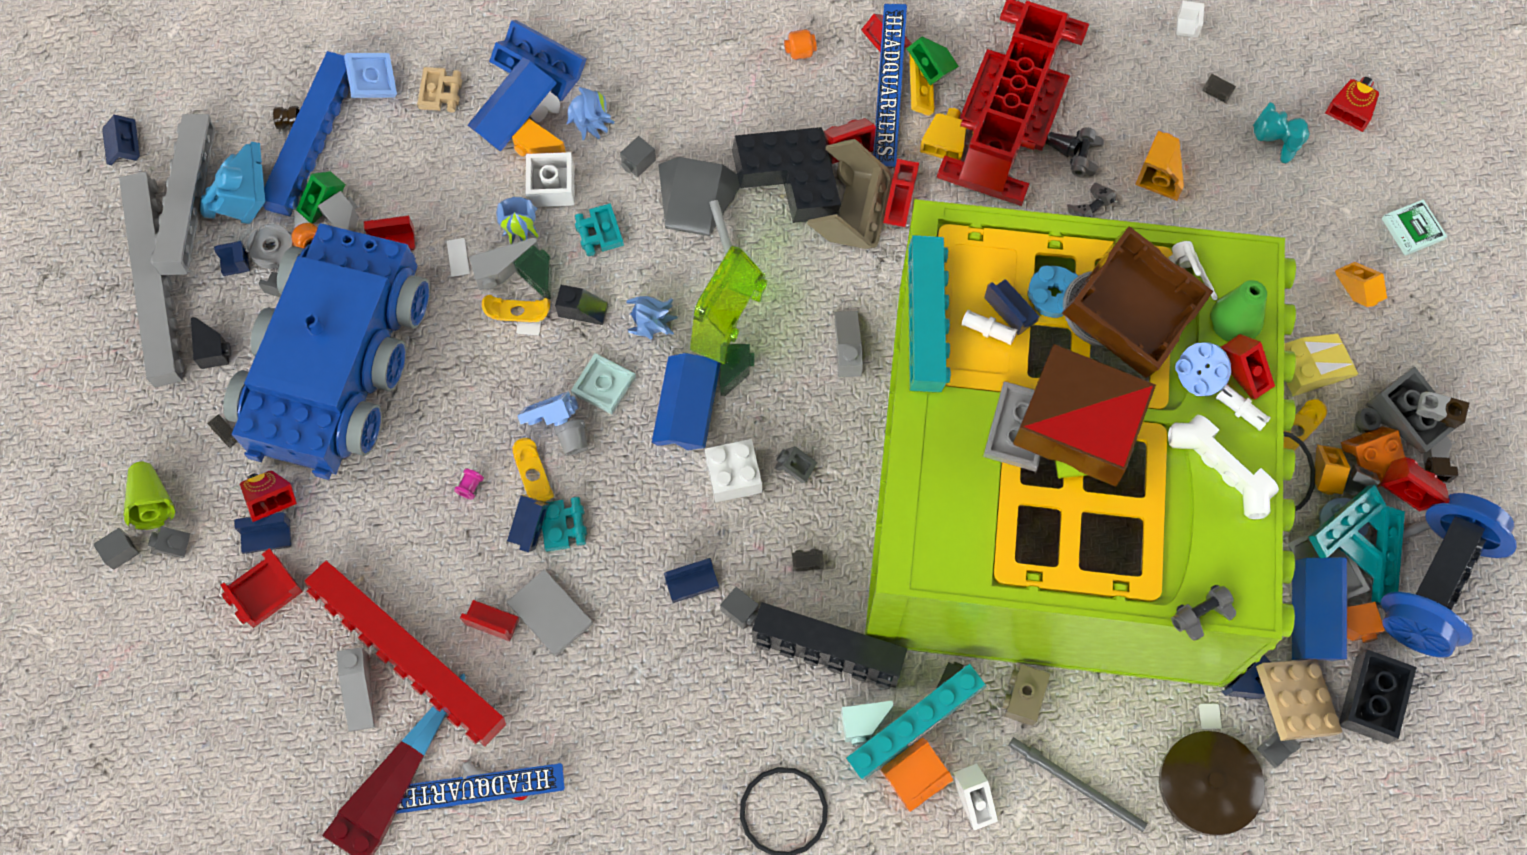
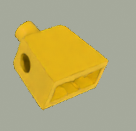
M949 108L947 115L940 113L935 115L922 138L921 153L942 159L944 155L958 160L962 159L966 128L960 127L962 120L959 119L961 112L958 109Z

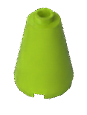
M144 461L136 462L128 469L123 511L124 521L128 526L129 523L135 525V529L151 530L165 525V520L170 517L171 521L174 518L175 506L152 464Z

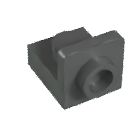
M794 446L783 449L779 453L775 469L778 471L785 470L801 483H805L818 462Z

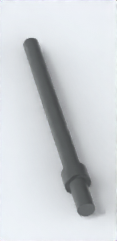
M1012 738L1008 746L1025 756L1024 759L1033 765L1036 763L1141 832L1145 830L1148 823L1040 754L1041 751L1032 746L1030 748L1018 739Z

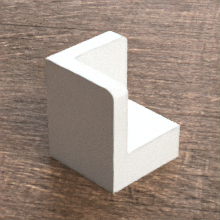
M1182 1L1177 15V35L1198 38L1203 26L1204 3Z

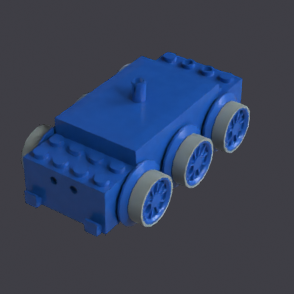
M320 223L311 244L305 248L293 246L285 252L277 274V288L281 294L275 309L268 307L259 313L251 334V351L255 356L249 372L241 370L232 377L224 397V415L227 420L236 422L232 436L247 451L244 455L248 459L262 463L264 456L315 469L312 470L315 477L329 480L331 474H337L343 458L351 456L352 453L366 456L372 451L380 433L382 411L379 405L367 402L366 397L368 393L371 394L378 388L392 391L398 385L405 367L406 345L402 340L391 338L392 331L399 330L402 326L417 328L423 321L429 304V281L426 278L414 275L418 265L408 244Z

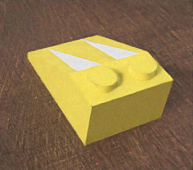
M1338 333L1303 337L1284 343V351H1292L1296 357L1293 379L1290 383H1287L1293 397L1358 375Z

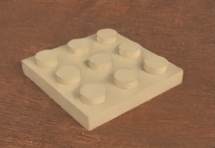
M1317 659L1270 662L1256 666L1281 741L1333 736L1342 733L1338 716Z

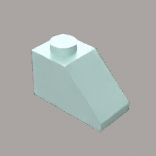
M893 701L842 707L841 716L845 742H851L852 745L865 744L867 739H871L892 711Z

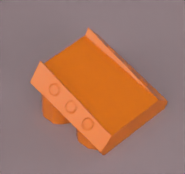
M923 737L880 769L909 812L923 804L924 801L935 793L940 792L947 784L953 781L950 772L931 748L929 742Z

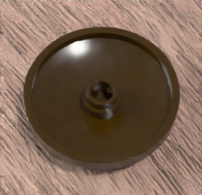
M1200 731L1189 734L1176 742L1168 750L1161 763L1159 788L1163 802L1171 815L1181 825L1193 832L1206 836L1232 834L1247 826L1256 817L1262 806L1265 783L1261 767L1253 753L1242 742L1230 735L1216 731Z

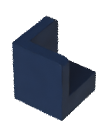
M241 241L214 246V251L220 258L223 276L250 271L248 251Z

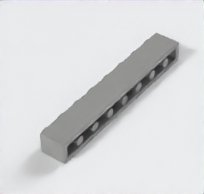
M182 114L181 123L177 126L178 138L174 142V158L170 161V177H167L166 180L167 192L162 200L163 212L159 215V232L155 234L156 246L155 251L151 254V263L156 267L160 275H188L200 213V198L204 192L215 134V126L209 114Z

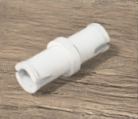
M967 310L962 320V326L979 331L986 338L991 336L1009 345L1013 343L1017 333V329L996 322V318H986L971 312V310Z
M1227 384L1216 396V399H1219L1235 411V416L1238 418L1240 416L1256 427L1258 431H1261L1266 422L1271 418L1251 404L1252 400L1243 398Z

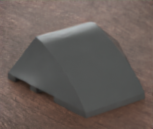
M676 157L658 164L665 228L710 236L716 227V223L709 202L718 200L722 215H724V211L730 202L732 203L740 189L737 174L723 164L684 157Z

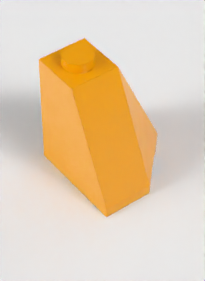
M1157 132L1135 185L1173 200H1178L1184 187L1179 138L1169 133Z

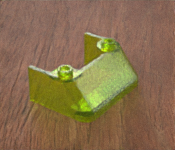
M734 245L730 247L701 294L694 310L690 350L722 364L726 362L730 342H735L738 337L739 329H737V322L750 299L761 302L762 294L768 283L762 270L739 247Z

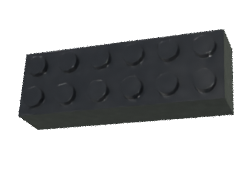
M761 602L752 628V642L756 643V647L762 650L770 651V648L780 651L779 654L784 657H800L804 659L803 662L809 665L828 666L827 669L831 672L841 674L843 671L852 674V678L864 682L868 679L876 682L878 687L884 689L896 688L908 649Z

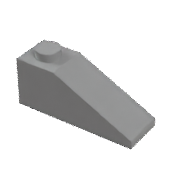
M536 237L469 256L479 290L492 289L496 285L502 284L540 251Z
M858 311L834 312L838 377L862 376L863 359Z
M362 647L337 651L338 675L348 730L352 732L375 728L369 654Z

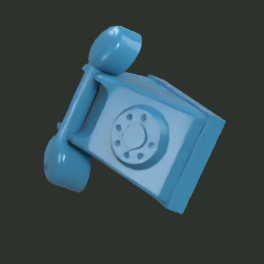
M250 142V144H245L237 154H231L222 163L215 174V181L210 187L206 188V195H202L200 198L199 208L203 217L215 219V215L218 213L239 219L241 223L250 224L265 203L260 143Z

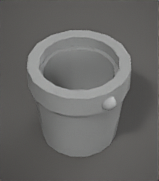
M571 420L554 427L565 455H575L588 449L584 420Z

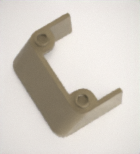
M856 139L827 145L826 150L839 161L837 176L846 185L839 216L835 214L810 219L807 224L829 242L862 249L875 248L879 243L892 184V174L884 164Z

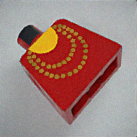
M1362 77L1360 82L1350 79L1333 98L1325 114L1364 132L1372 119L1379 97V92L1372 88L1374 81L1369 77Z
M267 471L260 475L251 474L247 477V480L240 483L252 522L297 504L291 483L274 471Z

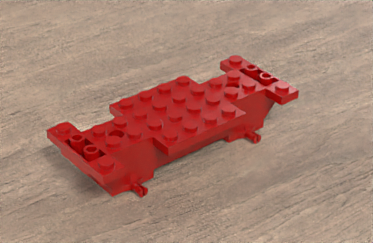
M1006 0L1000 20L1015 24L1006 55L989 49L986 50L959 118L962 120L960 127L973 130V137L965 162L944 155L937 178L1022 206L1030 183L1009 177L1021 146L1033 151L1034 149L1043 151L1070 75L1050 69L1061 39L1082 46L1089 23L1070 18L1068 13L1027 0L1025 3L1016 0Z

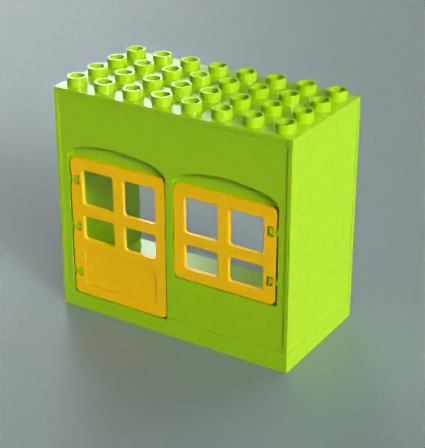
M914 199L899 289L865 635L908 648L907 650L1217 687H1225L1239 674H1245L1251 664L1259 662L1261 656L1268 650H1274L1276 644L1282 640V637H1290L1295 620L1294 607L1292 604L1282 603L1283 583L1290 584L1292 581L1295 557L1292 551L1283 550V531L1290 532L1293 527L1295 504L1292 499H1283V480L1290 481L1292 479L1295 469V452L1293 449L1284 448V431H1291L1295 420L1296 408L1294 400L1284 399V382L1290 383L1293 379L1296 357L1294 352L1284 351V335L1292 334L1296 320L1295 305L1285 304V289H1291L1295 280L1296 261L1294 258H1285V238ZM1128 226L1156 246L1167 258L1173 255L1172 247L1175 244L1183 241L1192 242L1199 262L1218 298L1213 300L1211 296L1209 297L1195 319L1184 328L1179 342L1160 369L1149 376V382L1156 384L1136 440L1146 444L1145 496L1143 498L1086 492L1083 489V476L1063 478V487L1060 489L1023 485L1020 482L1021 467L983 457L1003 382L1035 390L1039 378H1032L1027 374L1030 327L1020 335L1016 334L1013 343L1009 345L991 336L986 338L983 336V333L962 326L967 310H971V312L986 318H996V322L1010 327L984 298L987 285L991 282L997 285L1006 279L1040 316L1038 322L1033 325L1069 329L1071 331V351L1090 358V344L1083 341L1071 330L1064 315L1059 318H1051L1038 313L1034 309L1035 305L1028 298V286L1033 275L1042 266L1046 265L1066 268L1078 276L1093 271L1115 239ZM912 235L944 237V247L948 248L947 263H944V271L949 273L948 285L945 286V294L949 295L948 310H945V318H949L950 321L949 333L946 334V343H950V355L946 359V367H950L951 376L950 382L945 384L942 392L910 391L908 246ZM1192 266L1189 268H1184L1193 276H1195L1198 280L1204 283L1200 275L1197 276L1195 274L1194 270L1192 269ZM1249 280L1262 283L1267 290L1264 325L1255 340L1262 343L1275 387L1254 400L1249 397L1232 375H1230L1227 385L1243 398L1252 400L1251 404L1271 417L1261 431H1258L1256 427L1240 416L1238 418L1235 416V411L1219 399H1216L1220 391L1207 396H1196L1190 393L1182 385L1176 371V363L1188 347L1204 342L1221 347L1228 342L1215 333L1212 320H1210V313L1214 304L1220 298ZM1056 287L1048 289L1051 291V295L1055 297L1058 293H1061ZM1196 415H1202L1219 429L1214 439L1253 475L1262 468L1278 485V492L1270 499V514L1263 519H1249L1245 516L1243 495L1235 487L1225 483L1222 475L1217 470L1207 466L1194 449L1172 448L1169 445L1168 432L1170 427L1174 423H1189ZM1019 506L1058 509L1061 512L1057 567L1020 564L1015 561ZM1082 513L1139 518L1143 521L1142 573L1140 577L1083 571L1079 568ZM1212 586H1225L1232 594L1234 600L1232 606L1236 611V616L1229 621L1215 610H1210V612L1199 617L1204 636L1195 641L1190 639L1185 630L1179 632L1174 627L1171 617L1177 612L1178 606L1188 604L1194 608L1206 600V596L1211 591Z

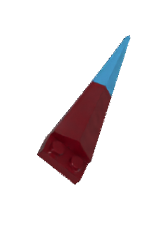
M461 674L459 677L462 681L465 680V674ZM432 707L341 807L337 812V816L323 833V838L349 855H374L382 844L404 795L446 715L443 709L439 712Z

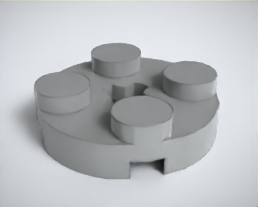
M277 224L264 225L265 228L259 231L256 229L251 233L247 241V251L256 265L266 269H278L283 255L294 245L291 235L286 228ZM272 242H275L274 249L268 250L266 248L267 245H271Z

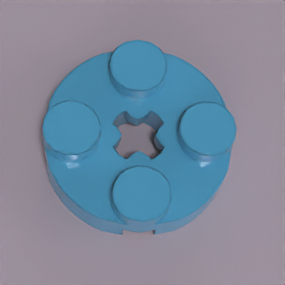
M1042 266L1033 275L1028 286V298L1035 305L1034 309L1046 317H1062L1065 291L1078 275L1063 267ZM1056 287L1061 293H1058L1056 297L1052 296L1051 291L1048 290L1049 288Z

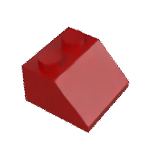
M866 118L854 119L847 124L838 127L832 126L823 131L826 145L856 139L869 152L874 150L876 127L874 123ZM829 153L831 163H838L839 161Z
M1407 457L1392 461L1380 484L1419 512L1428 510L1432 505L1449 503L1450 501L1446 484L1439 480L1437 475L1424 470L1415 460Z

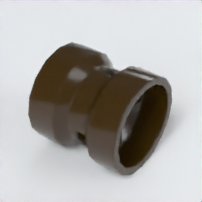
M290 106L288 110L283 107H274L273 119L276 129L292 127L300 111L299 107Z

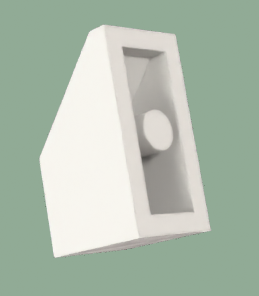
M974 764L953 772L959 797L973 830L998 822L988 780L979 766Z

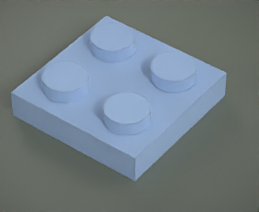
M389 53L345 54L344 59L352 98H395L397 91Z

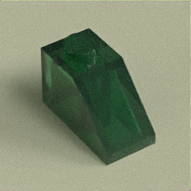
M533 245L513 264L516 273L543 298L551 299V258L545 250H539Z
M722 343L721 396H726L750 375V366L754 367L755 352H750V344Z

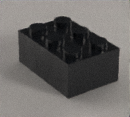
M1368 649L1357 655L1339 720L1340 726L1386 744L1399 739L1417 667Z

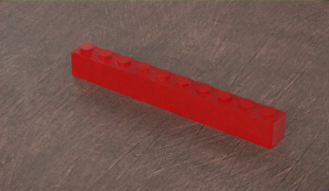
M327 560L304 580L308 587L306 592L313 600L317 602L320 599L325 604L323 606L324 609L333 617L338 615L342 619L340 623L349 632L355 630L360 635L358 639L367 648L370 646L374 647L377 650L375 654L382 662L386 664L389 661L395 666L393 670L400 678L404 680L407 677L412 681L411 687L421 696L425 693L430 698L429 703L437 711L440 712L443 709L448 714L447 719L456 728L461 725L467 731L465 735L474 744L480 742L486 747L506 726L505 719L499 712Z

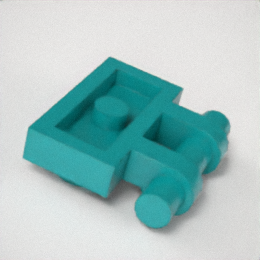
M611 203L589 209L591 216L584 219L582 213L574 216L576 231L580 233L582 239L580 244L587 256L595 255V245L600 244L602 252L624 246ZM594 227L596 235L590 236L588 230Z
M580 497L571 498L572 507L565 508L564 500L546 502L549 503L542 526L545 551L570 548L569 539L576 538V545H585L587 527L584 526L583 522L585 511L584 506L581 505ZM566 518H573V528H567Z

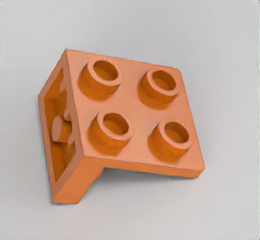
M1384 426L1340 442L1342 451L1356 456L1358 466L1377 474L1380 480L1377 487L1381 486L1380 484L1391 462L1405 457L1399 431Z

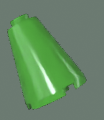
M1255 280L1246 281L1214 304L1210 313V320H1212L1213 329L1219 337L1229 342L1239 334L1255 339L1260 334L1264 325L1267 301L1265 286Z

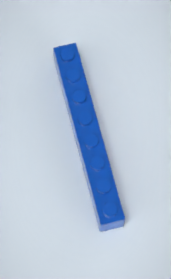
M326 52L264 187L265 203L263 207L265 210L290 217L293 210L297 208L299 196L302 190L306 188L308 176L315 169L318 154L323 151L327 134L331 133L332 123L335 117L339 115L341 103L349 92L350 85L344 59L345 55Z

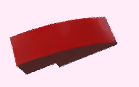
M897 159L884 216V224L906 227L919 169L918 162Z

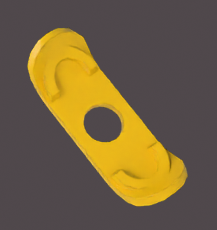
M486 295L483 297L481 305L484 313L495 320L539 322L547 317L551 301L547 298L535 301L503 300L492 295ZM516 306L524 308L523 314L518 316L513 315L511 310Z
M1318 399L1308 400L1295 415L1293 426H1300L1304 430L1302 436L1296 437L1303 442L1318 428L1327 415V407L1322 401ZM1284 436V448L1295 451L1300 446L1290 437Z
M527 437L517 440L512 447V451L527 496L543 502L550 500L554 497V493L546 477L535 442ZM530 469H535L540 473V477L536 481H530L526 477V472Z

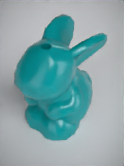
M1269 102L1252 125L1254 127V135L1258 141L1272 142L1282 140L1284 144L1280 153V161L1286 164L1294 158L1296 152L1308 140L1310 135L1308 124L1303 118H1295L1288 121V114L1285 111L1278 113L1274 103Z

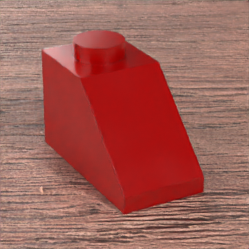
M1239 334L1220 347L1226 352L1231 362V375L1251 399L1255 400L1275 387L1260 341Z

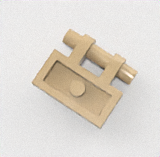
M424 67L417 102L418 108L421 110L441 111L442 103H447V111L455 112L460 100L458 92L462 88V73L454 70L452 76H446L445 68ZM445 86L450 87L449 93H444Z

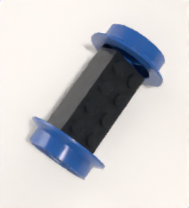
M1466 493L1450 494L1449 503L1432 505L1426 512L1425 517L1428 525L1443 541L1416 594L1389 592L1381 599V606L1386 613L1382 621L1386 632L1404 646L1428 656L1449 657L1453 654L1456 647L1468 645L1472 641L1473 633L1471 628L1452 609L1457 604L1462 594V589L1465 583L1467 584L1473 571L1472 569L1480 556L1505 558L1511 556L1517 548L1516 539L1512 534L1515 524L1511 516L1495 503Z

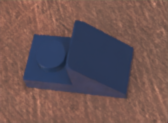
M1265 655L1262 656L1259 662L1251 664L1245 674H1240L1222 693L1225 696L1251 699L1265 697L1264 689L1258 683L1260 677L1256 666L1262 663H1270L1271 661Z

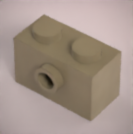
M1023 664L1019 666L1017 671L1013 670L1009 680V684L1013 685L1011 694L1006 693L1002 708L1006 709L1004 717L1034 726L1038 720L1050 673Z

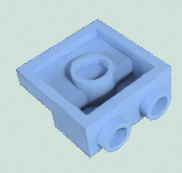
M569 391L529 405L517 416L520 424L528 422L529 425H533L542 421L544 417L547 425L554 423L555 426L566 423L568 418L576 413L575 410L579 409L575 396H571Z

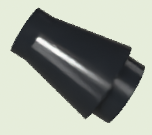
M1051 131L1047 136L1046 144L1052 146L1066 157H1074L1079 151L1081 141L1076 136Z

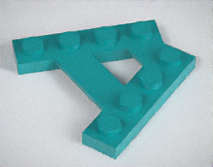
M1369 485L1308 536L1320 558L1328 557L1339 548L1373 578L1371 602L1381 605V599L1385 594L1399 592L1405 511L1387 506L1376 485ZM1367 522L1377 530L1376 547L1358 532Z

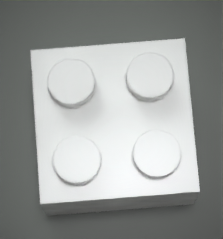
M571 152L526 154V197L528 200H531L535 207L574 205V162Z
M752 439L705 448V458L715 503L762 493V481Z

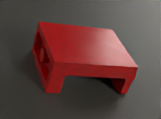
M270 548L261 554L264 560L229 585L225 582L220 584L224 590L221 594L229 606L234 604L238 610L235 612L236 617L243 625L248 623L253 628L303 592Z

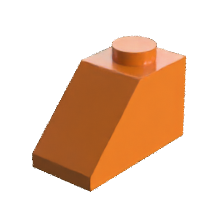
M1376 602L1347 607V638L1351 641L1362 640L1363 643L1377 640V636L1385 631Z

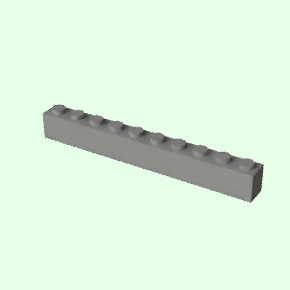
M146 171L119 177L146 379L156 388L183 381L181 372H184L183 361L179 358L181 343L176 338L178 323L176 318L173 317V311L176 308L173 298L170 297V290L173 289L172 282L167 275H160L156 267L151 263V254L155 251L156 246L155 234L159 232L160 227L158 212L161 211V206L156 198L158 186L155 179H151Z

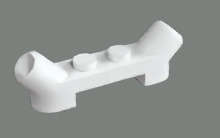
M1196 415L1189 423H1174L1170 427L1168 432L1169 445L1172 448L1194 449L1207 466L1217 470L1222 475L1225 483L1235 487L1243 495L1245 516L1249 519H1263L1270 514V499L1278 492V485L1262 468L1253 475L1214 439L1219 429L1202 415Z

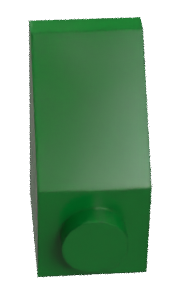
M923 36L906 48L929 85L945 78L959 67L946 47Z
M331 171L311 174L296 211L309 223H315L323 216L318 205L338 192H343L346 184Z

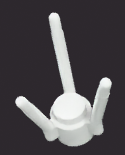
M1183 241L1175 244L1172 247L1173 255L1168 257V259L1182 268L1192 266L1197 276L1200 275L1204 284L1213 290L1211 294L1212 299L1217 300L1218 297L1199 262L1192 242Z

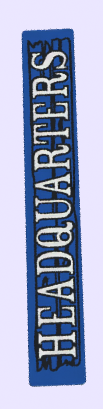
M884 4L873 156L886 167H895L897 161L907 14L906 4Z
M563 764L467 776L465 779L458 777L410 784L396 814L564 791Z

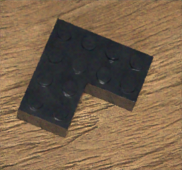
M822 127L735 135L732 154L740 188L784 184L793 223L806 222L810 219L835 214L838 215L841 206Z

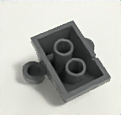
M1416 367L1410 368L1366 403L1368 408L1358 411L1355 415V422L1360 430L1371 432L1378 429L1380 424H1384L1391 429L1398 430L1400 437L1416 448L1421 454L1430 450L1455 430L1445 426L1446 423L1436 421L1433 418L1422 417L1416 413L1420 394L1422 392L1436 393Z

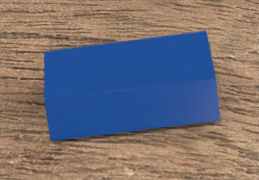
M511 20L505 40L495 43L489 62L510 73L524 57L557 82L552 88L551 93L557 96L559 101H563L580 79L587 58L517 20Z
M523 57L467 126L501 152L557 82L531 61Z
M688 353L668 356L651 443L657 446L677 444L686 450L706 447L721 365L719 359Z
M1303 558L1295 560L1292 578V605L1295 613L1292 631V660H1346L1347 558Z

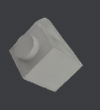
M340 191L318 205L323 217L330 226L355 232L358 221L355 211L357 205L350 196L346 198Z

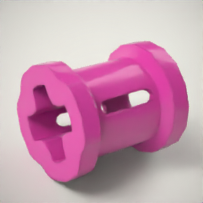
M465 468L463 471L464 476L459 486L454 488V492L466 499L473 500L475 497L474 492L484 477L474 470Z

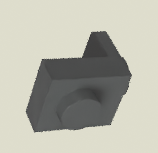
M163 526L159 527L156 532L151 533L148 546L152 547L150 554L162 553L184 558L191 533Z

